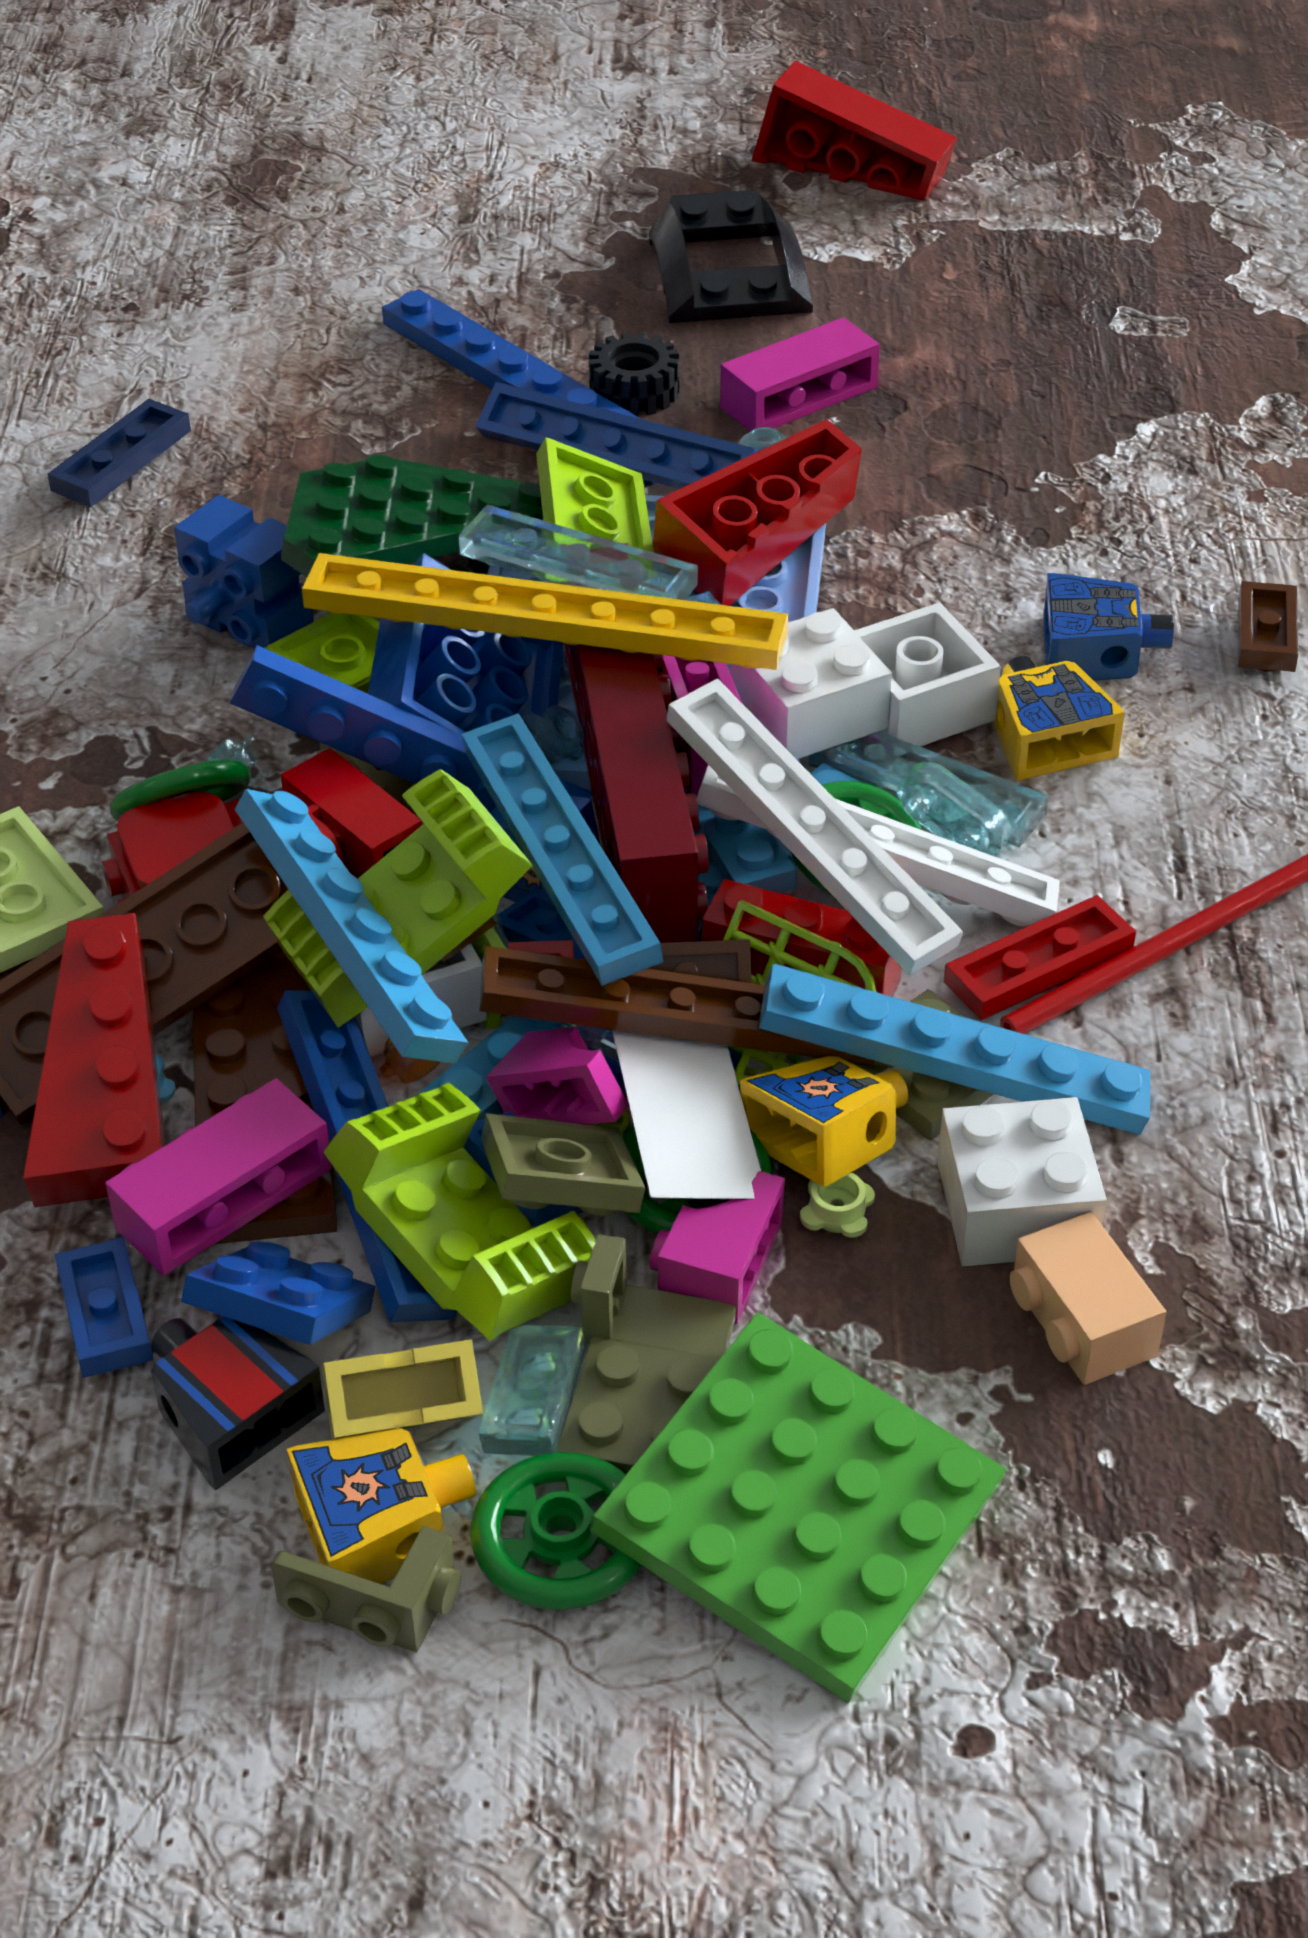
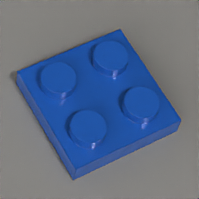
M256 1241L251 1242L247 1247L228 1256L218 1257L215 1262L186 1274L181 1302L307 1345H312L368 1314L371 1311L376 1286L354 1279L353 1271L343 1265L330 1262L309 1264L291 1258L290 1250L284 1246L271 1242Z

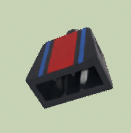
M222 1316L198 1333L184 1319L174 1318L163 1324L153 1337L152 1350L161 1358L154 1364L151 1370L158 1408L165 1421L214 1490H218L325 1412L319 1366L263 1329Z

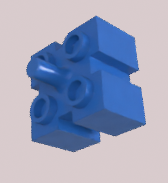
M221 495L216 496L174 527L178 562L184 573L189 576L182 581L187 617L194 623L205 625L220 633L228 628L234 639L254 649L257 645L265 648L313 623V609L304 608L302 587L304 584L299 582L301 573L281 560L283 539L287 525L270 517L259 524L254 521L252 509Z

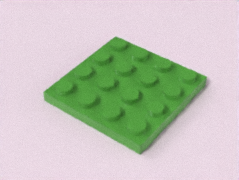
M757 1312L594 1514L590 1531L849 1704L1002 1483L1007 1469Z

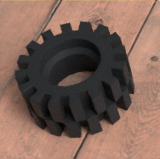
M630 332L621 333V339L619 340L613 335L606 337L605 344L602 342L596 343L594 350H590L589 389L623 409L630 411L635 416H639V411L645 410L647 415L656 414V406L665 410L670 407V402L675 403L678 398L679 352L677 349L674 350V344L670 341L663 343L662 337L658 335L647 339V333L638 332L637 337L630 338Z

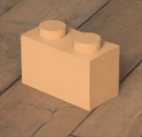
M1092 1211L1018 1238L1014 1270L1010 1273V1285L1013 1295L1023 1310H1031L1045 1329L1048 1344L1055 1357L1060 1362H1068L1083 1385L1158 1357L1167 1311Z

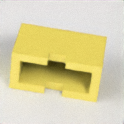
M472 1339L393 1353L325 1362L321 1366L331 1439L471 1418L483 1414Z

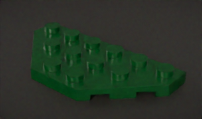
M370 455L364 461L349 464L329 463L323 469L300 473L283 539L281 560L305 577H308L319 553L407 564L416 562L423 553L433 558L544 532L540 484L519 482L471 473L461 469H449L405 461L385 455Z

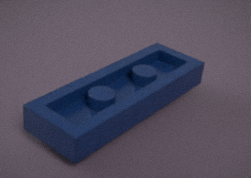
M147 399L47 474L50 491L92 507L191 431L189 414L152 399Z

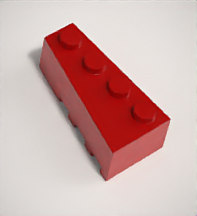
M794 61L773 84L751 161L767 164L770 160L787 164V169L802 173L807 169L828 173L829 179L846 183L848 179L867 182L868 187L925 200L944 176L957 137L798 61Z
M826 419L657 499L653 550L710 604L730 606L854 499L862 448Z
M135 913L68 921L23 1176L34 1208L108 1197L106 1181L120 1174L127 1166L141 1161L166 1145L144 948Z

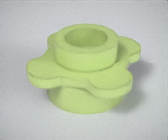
M852 1172L825 1187L810 1180L808 1184V1193L811 1195L809 1205L803 1207L800 1211L801 1223L810 1230L823 1228L829 1232L842 1233L846 1237H857L867 1230L868 1222L864 1217L866 1207L872 1205L875 1200V1192L870 1185L864 1183Z

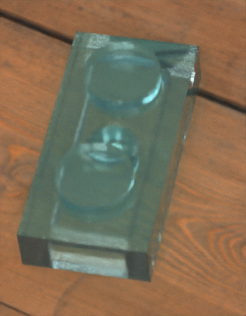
M521 1325L516 1329L510 1330L478 1432L484 1454L536 1456L557 1451L586 1349L581 1327Z

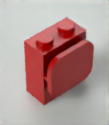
M328 748L280 774L282 791L298 797L307 805L308 814L321 833L332 841L336 848L335 853L349 873L357 879L422 826L420 818L332 748Z
M193 792L134 807L125 812L118 820V831L107 834L112 859L102 861V869L111 897L122 894L123 899L117 900V904L243 823L235 811L239 800L223 804L222 800L214 794Z

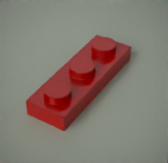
M1095 895L946 963L943 982L982 1021L1095 968L1134 947L1136 930L1099 895Z

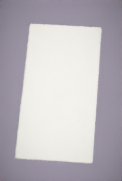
M612 1030L650 1196L652 1198L755 1199L752 1180L761 1169L728 1046Z

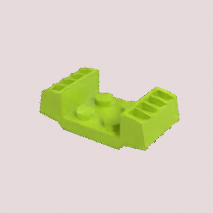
M441 769L425 777L402 794L403 798L424 824L358 878L363 885V893L377 913L390 923L392 927L391 932L403 950L420 966L421 975L494 916L500 898L533 866L473 792ZM288 889L272 905L263 918L283 952L339 1028L368 1008V1006Z
M446 1083L428 1092L420 1093L415 1097L399 1101L384 1109L376 1110L371 1114L346 1122L324 1150V1154L351 1190L355 1210L442 1309L457 1310L491 1341L500 1334L513 1328L516 1329L523 1323L536 1317L539 1318L544 1313L554 1308L562 1307L571 1301V1286L576 1265L579 1260L589 1262L596 1241L594 1235L574 1211L538 1227H532L514 1203L510 1200L502 1199L497 1184L463 1148L481 1111L463 1092L452 1084Z

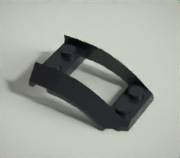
M756 190L674 195L650 229L649 243L655 249L663 292L666 295L669 323L813 312L810 287L797 236L790 223ZM770 236L778 260V265L690 272L685 243Z

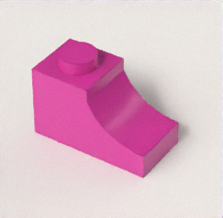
M577 1026L527 1032L486 1076L504 1113L512 1111L517 1117L579 1124L616 1122L629 1107L601 1050H589Z
M758 1171L752 1180L755 1199H730L724 1203L701 1209L682 1205L671 1230H660L652 1248L650 1269L658 1272V1290L712 1299L736 1306L734 1324H738L783 1224L785 1178Z

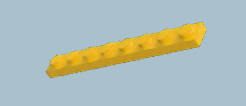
M319 553L302 587L304 608L324 610L334 614H355L385 618L394 622L408 621L444 626L455 630L468 629L499 633L509 637H529L559 641L568 645L582 644L620 649L629 653L658 654L680 657L689 661H711L740 665L750 669L764 668L777 670L788 633V613Z

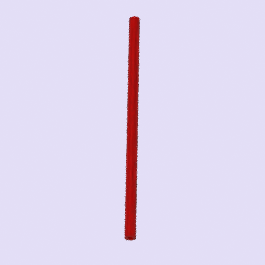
M1308 854L1003 1016L1000 1019V1027L1026 1034L1308 881Z

